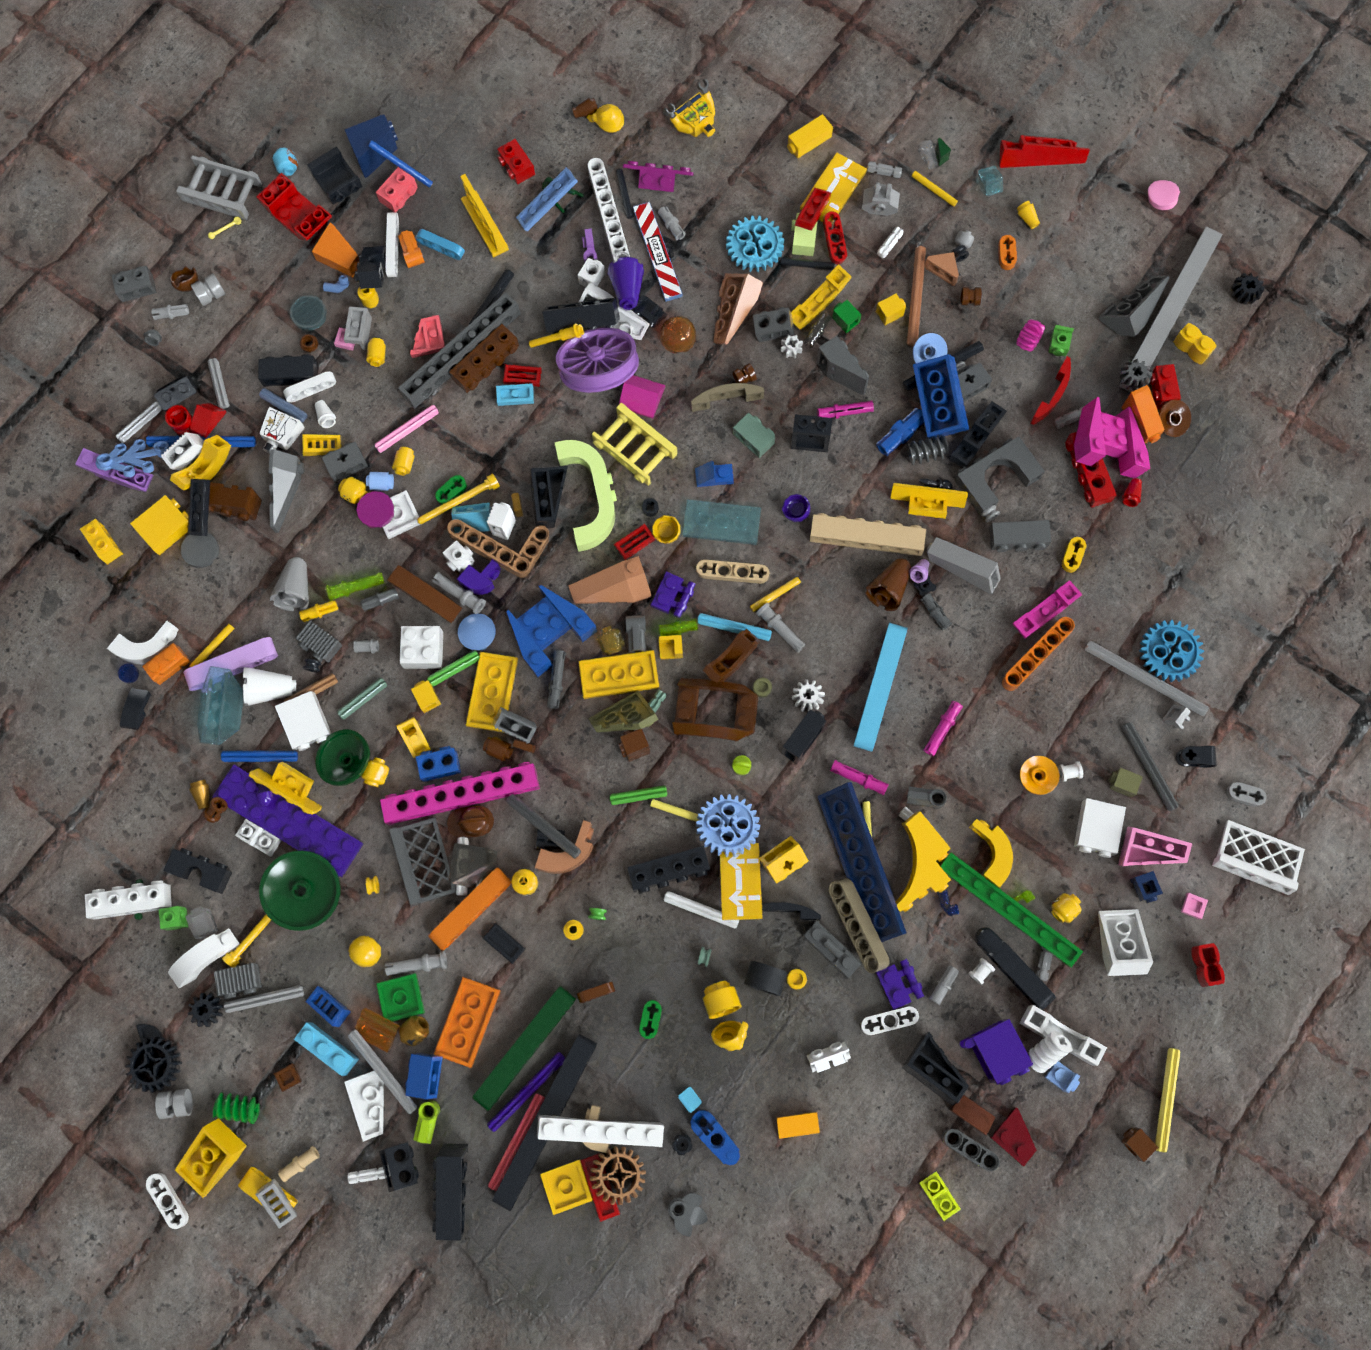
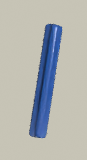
M296 751L221 752V761L296 762L298 760V752Z

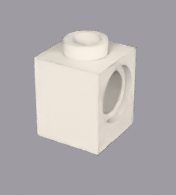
M588 258L578 273L579 284L587 287L589 283H592L598 287L605 275L604 265L598 260Z

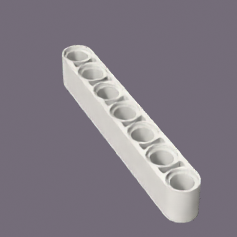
M593 158L588 163L589 177L612 259L615 263L618 261V258L630 257L604 163L599 158Z

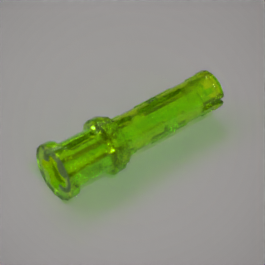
M382 572L354 581H341L340 584L334 586L327 585L326 591L329 600L334 601V599L339 597H349L351 593L385 584Z

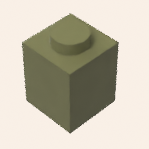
M1119 768L1110 775L1109 782L1111 785L1109 789L1132 798L1137 795L1143 776Z

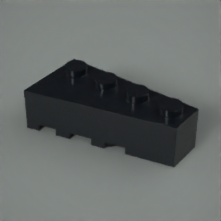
M444 1143L438 1155L434 1157L433 1170H436V1178L433 1180V1191H436V1198L433 1200V1212H436V1219L433 1220L432 1231L436 1232V1240L461 1241L463 1237L466 1204L462 1203V1200H465L467 1185L463 1183V1180H465L468 1163L464 1162V1155L468 1152V1144Z

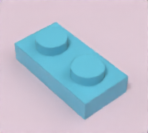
M533 384L496 386L498 406L534 404Z

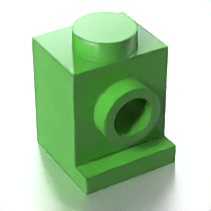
M1055 325L1051 334L1048 353H1053L1055 356H1066L1070 348L1074 328Z

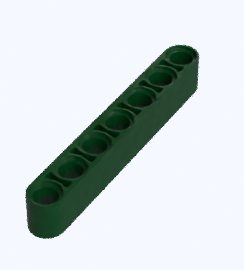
M560 986L483 1082L472 1099L488 1112L570 1009L576 998Z

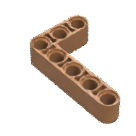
M451 520L447 526L449 536L453 540H457L463 546H467L470 550L489 561L493 559L501 568L520 578L528 576L549 542L548 529L545 526H537L533 529L518 554L461 520ZM454 527H460L461 531L459 533H453L452 529ZM538 533H544L546 537L544 539H538L536 538V535ZM476 536L478 540L471 543L468 541V538ZM491 545L494 547V550L486 552L484 548ZM533 548L536 550V553L528 555L526 551ZM502 555H509L511 557L509 561L505 562L500 559ZM519 564L527 566L524 571H519L516 567Z

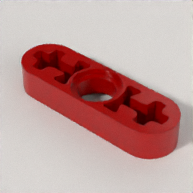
M830 211L823 219V227L830 260L838 265L845 261L847 249L840 216L838 213ZM830 217L832 218V220H835V222H834V224H833V228H834V229H832V230H831V228H832V223H831V221H828ZM837 234L840 241L833 242L830 235ZM838 246H839V248H838V253H839L840 255L842 254V256H841L840 259L838 258V256H835V254H836V252H837V248H836V247H838Z

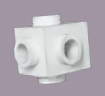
M457 540L443 552V555L448 560L446 564L453 571L457 570L461 574L468 565L471 567L473 565V552L467 546L463 547Z

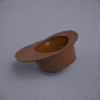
M484 806L456 809L450 814L447 821L449 832L457 838H473L486 835L491 831L494 824L492 813Z

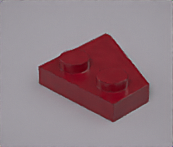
M1014 1107L990 1138L1024 1167L1037 1150L1019 1109Z

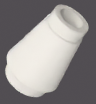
M317 401L315 409L319 425L323 428L332 427L336 423V416L325 401Z

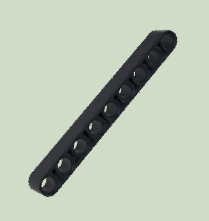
M581 1034L576 1038L492 1202L508 1211L512 1210L548 1141L537 1138L538 1115L561 1116L597 1046L596 1042Z

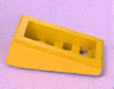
M302 434L303 456L326 455L330 451H336L341 448L340 435ZM323 441H327V448H324ZM331 441H335V448H331ZM312 442V448H308V443ZM316 442H319L320 448H316Z

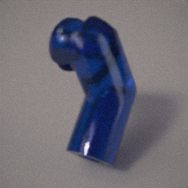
M948 891L938 892L940 905L948 916L958 915V905L950 904Z

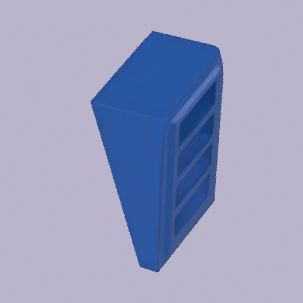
M317 986L305 1001L334 1027H340L351 1013L348 1008L320 986ZM322 994L323 997H322L321 1000L316 1004L315 1002L317 1001V999H318V998L320 997V995ZM328 1000V1003H327V1004L325 1005V1007L322 1009L321 1007H322V1006L324 1005V1003ZM334 1005L335 1007H334L333 1010L328 1014L329 1010H330V1009L332 1008V1006Z

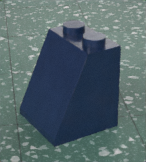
M384 114L345 129L365 178L369 177L386 160L385 157L368 147L371 140L391 154L398 149L395 142L398 141L393 124L391 120L387 121Z

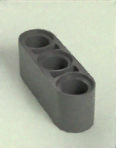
M948 1128L942 1133V1141L947 1147L982 1169L995 1171L999 1167V1158L995 1153L962 1132ZM952 1132L957 1135V1141L954 1144H950L947 1140L948 1135ZM969 1144H973L975 1147V1152L972 1155H967L966 1146ZM991 1155L993 1164L986 1167L984 1158Z

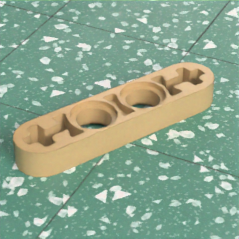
M701 560L696 566L698 576L704 579L761 584L767 582L770 574L768 567L760 564ZM703 565H706L707 569H713V566H716L715 574H713V570H707L706 573H703L700 568H703ZM725 566L729 569V572L726 575H721L718 569ZM745 568L748 573L745 577H740L737 574V570ZM750 569H753V573H759V570H762L763 574L766 575H763V578H759L758 574H753V578H750Z

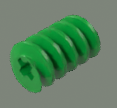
M220 1092L214 1103L213 1118L217 1116L218 1119H223L225 1117L229 1121L233 1118L235 1122L241 1120L243 1123L249 1121L250 1124H254L260 1112V1103H256L255 1097H252L250 1102H248L247 1096H244L242 1101H240V1095L238 1094L232 1100L231 1093L225 1099L224 1093Z

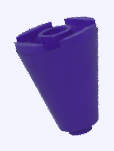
M621 257L614 264L613 262L610 263L608 275L620 307L625 310H631L638 304L644 268L643 264L638 263L636 258Z

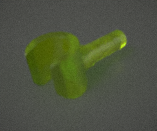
M1027 890L1013 897L1015 901L1024 899L1027 904L1035 899V896L1031 891Z

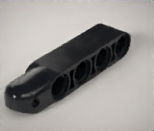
M983 927L977 930L975 933L976 944L1034 1006L1044 1010L1056 999L1054 993L992 929Z

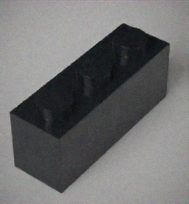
M303 354L296 357L286 355L281 358L265 357V359H259L258 379L263 387L294 385L318 375V363L313 355Z

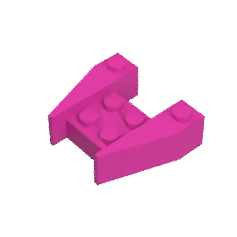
M1096 397L1082 408L1074 443L1076 462L1092 466L1106 455L1118 458L1120 475L1130 478H1137L1150 469L1148 451L1131 407L1113 416L1101 412L1100 398Z

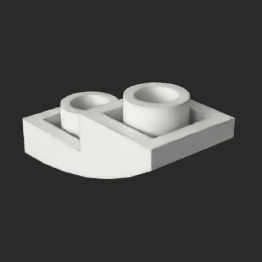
M245 819L235 835L272 857L282 841Z

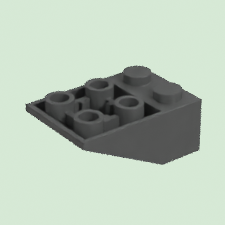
M836 336L821 345L818 349L816 363L826 377L861 395H865L869 375L865 369H861L858 365L855 355L850 354L846 343Z

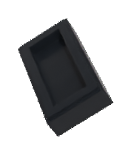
M497 923L483 937L488 944L511 964H514L526 950Z

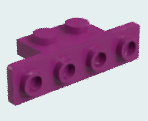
M628 161V164H623V168L640 170L638 188L674 192L676 174L694 176V172H690L691 168L680 167V170H673V166L669 165L655 168L656 164L652 163L638 166V162Z

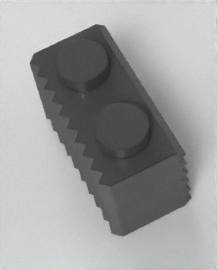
M310 620L295 637L299 641L297 645L306 652L310 649L314 652L312 656L320 662L325 660L329 663L342 647V644Z
M502 707L499 708L493 721L495 729L498 728L502 732L505 731L506 734L509 733V735L515 736L516 739L519 738L523 742L526 741V743H530L537 728L534 722Z
M256 963L214 972L217 996H224V999L235 998L236 993L244 992V995L256 993V989L262 988L259 965Z

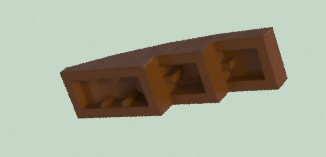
M397 565L387 579L388 582L406 595L421 603L433 613L438 614L450 624L462 610V607L399 565Z

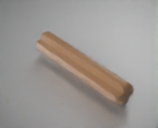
M330 674L284 699V702L310 691L318 694L336 684L338 680L334 674Z

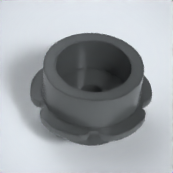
M151 329L144 332V341L148 345L157 346L162 341V336L158 331Z

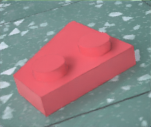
M439 315L420 320L419 331L414 339V348L410 352L412 358L438 353L445 347Z

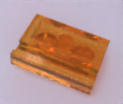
M364 1008L360 1013L361 1015L358 1018L355 1029L366 1042L388 1053L400 1026Z

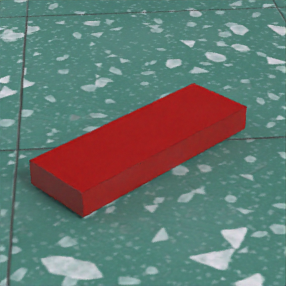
M814 188L797 217L795 226L812 231L831 198V192Z
M598 1154L580 1161L601 1222L620 1215L617 1202L614 1205L610 1204V1197L604 1202L602 1201L604 1193L599 1197L596 1195L600 1188L592 1189V1185L597 1184L596 1180L590 1181V1177L596 1176V1173L590 1172V1169H597L598 1167L594 1165V1160L601 1162ZM605 1166L602 1174H607ZM604 1180L605 1187L613 1193L610 1181Z

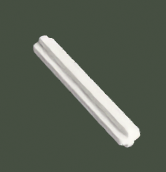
M667 891L664 901L732 928H737L739 920H722V912L670 891Z

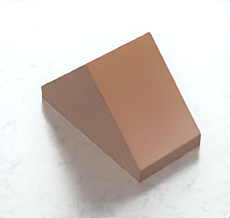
M954 252L928 256L925 269L955 286L959 274Z

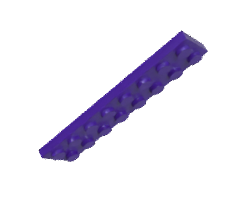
M233 765L212 798L220 797L224 799L228 804V808L298 851H311L325 857L334 866L338 875L343 877L363 846V843L318 815L303 812L302 808L288 803L279 794L272 793L273 802L269 806H261L257 801L256 794L270 791V789L256 783L253 778L248 776L249 773Z

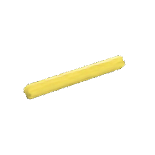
M1169 1048L1167 1053L1155 1144L1159 1147L1156 1151L1167 1152L1180 1059V1050Z

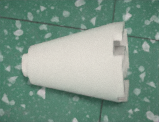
M244 667L243 696L245 706L291 696L292 691H296V680H292V676Z

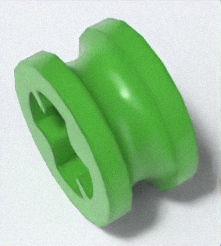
M589 908L591 912L588 916L589 919L606 920L604 914L607 913V910Z

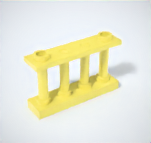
M620 403L616 408L618 418L601 436L596 432L592 433L593 444L600 450L604 449L631 471L637 481L642 484L644 482L649 486L651 482L648 474L664 457L669 456L673 460L677 455V447L623 403ZM627 422L631 426V430L613 447L607 440L623 423ZM637 434H642L645 437V441L629 459L620 453ZM655 445L659 448L658 454L641 470L634 463L650 446Z

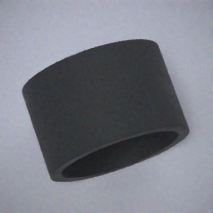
M751 961L744 985L781 996L787 972L763 963Z

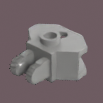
M876 182L874 187L864 189L862 210L876 215L888 216L898 212L900 193L892 189V184L885 185Z

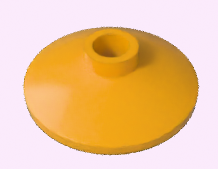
M1031 757L1024 762L1020 769L1022 785L1033 794H1048L1058 785L1059 770L1056 764L1047 757ZM1036 773L1041 775V780L1035 778Z

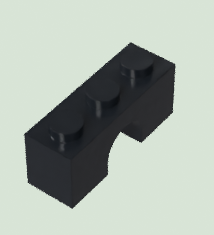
M385 246L363 247L362 254H359L357 271H355L356 282H359L360 289L381 288L384 282L383 271H386Z
M181 848L180 851L172 850L163 871L188 880L190 873L199 868L202 872L199 885L223 894L232 875L231 871L226 870L228 866L219 862L213 865L209 863V858L202 855L196 858L191 856L192 851Z

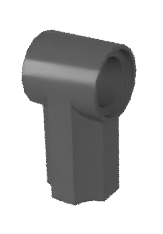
M645 615L626 616L629 653L645 652Z
M910 786L908 788L907 804L940 809L946 803L947 795L943 790ZM932 796H941L942 803H934Z

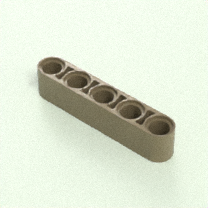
M845 878L830 883L829 894L864 968L869 973L886 969L889 965V957L853 882Z

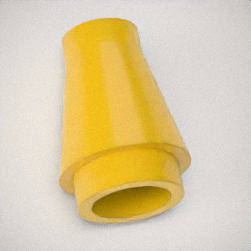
M1026 201L1017 207V214L1030 229H1034L1040 224L1033 203L1031 204L1030 201Z

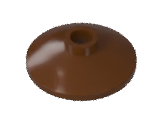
M1168 401L1159 412L1165 435L1179 437L1189 429L1191 412L1183 401Z

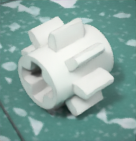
M788 335L786 340H781V352H785L786 358H796L797 353H802L801 346L803 341H799L797 335L795 337Z

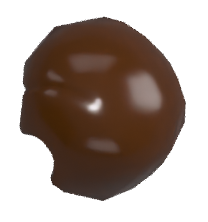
M185 266L183 270L172 273L170 281L176 290L190 292L193 290L191 285L198 281V274L194 267L191 270Z

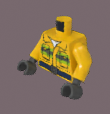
M703 79L704 88L701 87L700 82H697L696 87L702 91V94L700 92L676 110L672 103L667 105L670 108V112L667 108L663 109V114L671 117L670 121L677 131L691 134L693 137H697L702 132L707 137L714 134L715 128L712 125L714 123L715 107L710 91H707L709 86L707 79Z

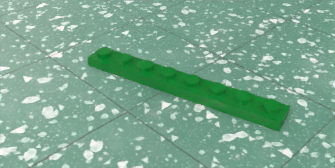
M950 853L940 866L951 879L1069 968H1072L1083 953L1081 949L953 853Z

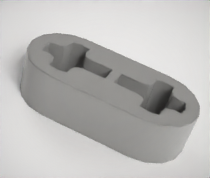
M1240 782L1229 785L1226 790L1229 799L1253 807L1262 805L1267 798L1266 793L1262 789ZM1238 787V791L1244 794L1235 796V792L1232 789ZM1257 793V797H1259L1260 800L1255 802V798L1249 795H1254Z

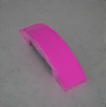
M1069 580L1038 606L1016 620L1013 626L1025 639L1065 610L1082 594Z

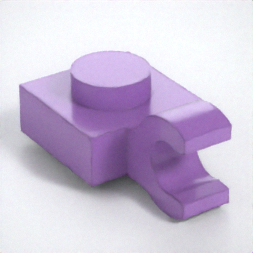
M584 229L585 237H582L583 248H587V251L583 254L584 262L590 256L597 260L592 229Z

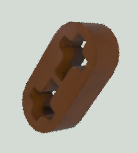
M612 981L582 991L576 995L579 1004L608 995L616 990Z

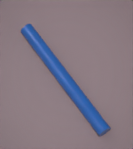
M370 141L368 147L427 187H431L433 181L374 141Z

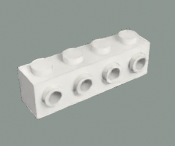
M152 881L151 885L144 886L143 883L132 884L131 888L124 889V886L112 887V891L96 889L92 890L91 894H85L86 918L93 920L158 911L162 908L172 907L171 886L163 883V881Z

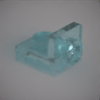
M995 165L978 170V177L985 185L986 196L1003 192V176Z

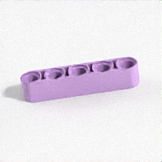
M266 637L190 667L183 673L189 690L196 691L243 672L244 667L254 668L271 661L278 654L272 638Z

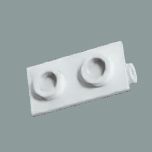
M836 1042L823 1050L817 1049L811 1052V1054L806 1055L812 1072L817 1071V1073L829 1069L828 1061L832 1060L834 1066L848 1062V1059L851 1058L845 1042Z

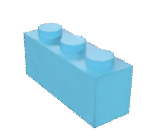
M306 1022L294 1038L295 1041L341 1076H347L359 1060L356 1055L314 1023Z

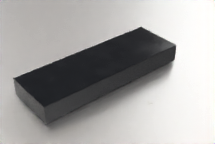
M191 479L188 535L207 536L210 480Z

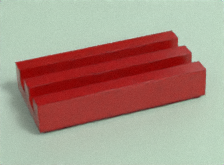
M505 364L503 383L512 385L533 384V386L540 387L542 368ZM509 371L530 372V373H537V375L525 374V373H508V372H509Z
M644 523L616 542L614 546L623 559L626 560L655 541V537ZM645 530L644 534L633 540L631 543H629L623 548L620 547ZM649 536V538H647L646 540L635 546L633 549L625 553V551H627L628 549H630L631 547H633L634 545H636L637 543H639L640 541Z

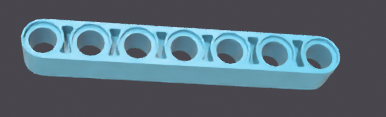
M893 623L888 624L854 747L873 751L906 637L907 627Z

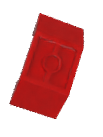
M282 173L256 196L267 211L300 240H309L332 217L319 204L315 206L299 193L294 183Z

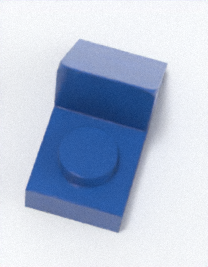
M710 461L695 468L697 487L734 484L732 464L714 465V461Z

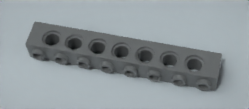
M505 292L398 388L402 397L414 409L451 377L449 371L501 324L507 327L521 314L518 303Z

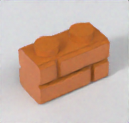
M172 643L142 667L154 682L161 685L181 670L182 666H186L191 661L179 646Z

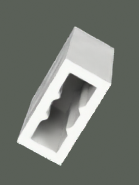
M312 691L275 706L292 749L306 750L310 748L309 744L317 742V744L322 743L332 734L317 696Z
M1088 798L1083 800L1074 847L1079 848V851L1084 853L1098 852L1099 856L1111 858V856L1118 854L1126 807Z

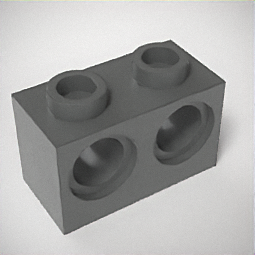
M780 307L774 311H762L753 315L755 335L759 343L787 337L788 335H795L793 318L789 307ZM784 319L786 320V321H785L784 323H782V324L779 323L781 320H784ZM768 323L766 327H762L763 324Z

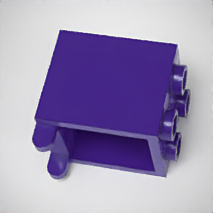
M1002 1019L961 1040L959 1043L961 1048H972L990 1083L1004 1085L1012 1080L1011 1076H1021L1029 1072L1030 1069L1028 1067L1033 1065L1010 1019Z

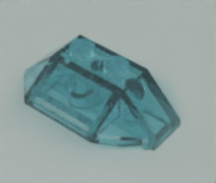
M209 667L202 687L197 722L200 743L221 745L240 730L244 699L243 689L232 675L233 673L230 669Z

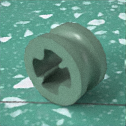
M704 947L701 948L698 965L703 963L706 967L708 966L712 949L705 950Z

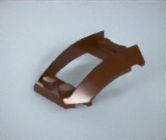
M680 679L677 684L679 690L675 722H672L675 735L711 737L739 742L740 739L755 733L758 695L745 685L731 682L716 683L706 679ZM699 689L738 694L734 728L695 723Z

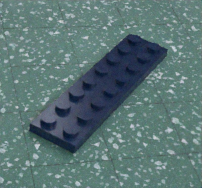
M847 782L817 796L847 879L853 882L881 942L906 934V929L852 782Z

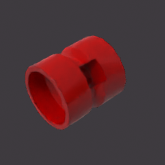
M175 405L167 410L165 420L177 435L182 436L185 432L194 434V432L190 431L193 416L185 407Z

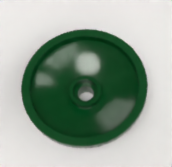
M349 729L339 730L329 735L322 742L316 754L315 764L320 778L333 786H345L357 780L363 774L369 762L370 749L366 739L358 732Z

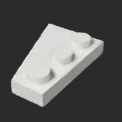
M375 1071L345 1081L344 1083L363 1142L382 1135L384 1123V1082Z

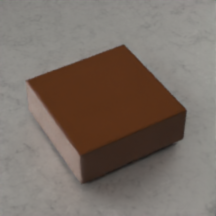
M518 739L514 740V747L531 753L535 752V745Z
M294 1063L274 1073L282 1092L302 1082Z

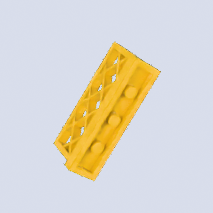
M466 174L461 175L466 196L461 198V202L491 255L494 258L508 251L507 243L479 194L472 187Z

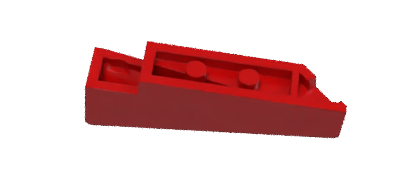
M1020 135L1019 143L1001 140L999 166L1000 168L1082 164L1086 162L1090 149L1076 147L1077 142L1073 140Z

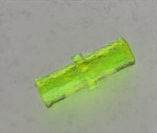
M696 618L680 622L676 620L674 623L658 625L660 636L682 635L685 632L698 630Z

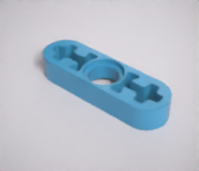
M419 229L415 236V239L420 244L456 260H461L465 253V250L460 245L424 229Z

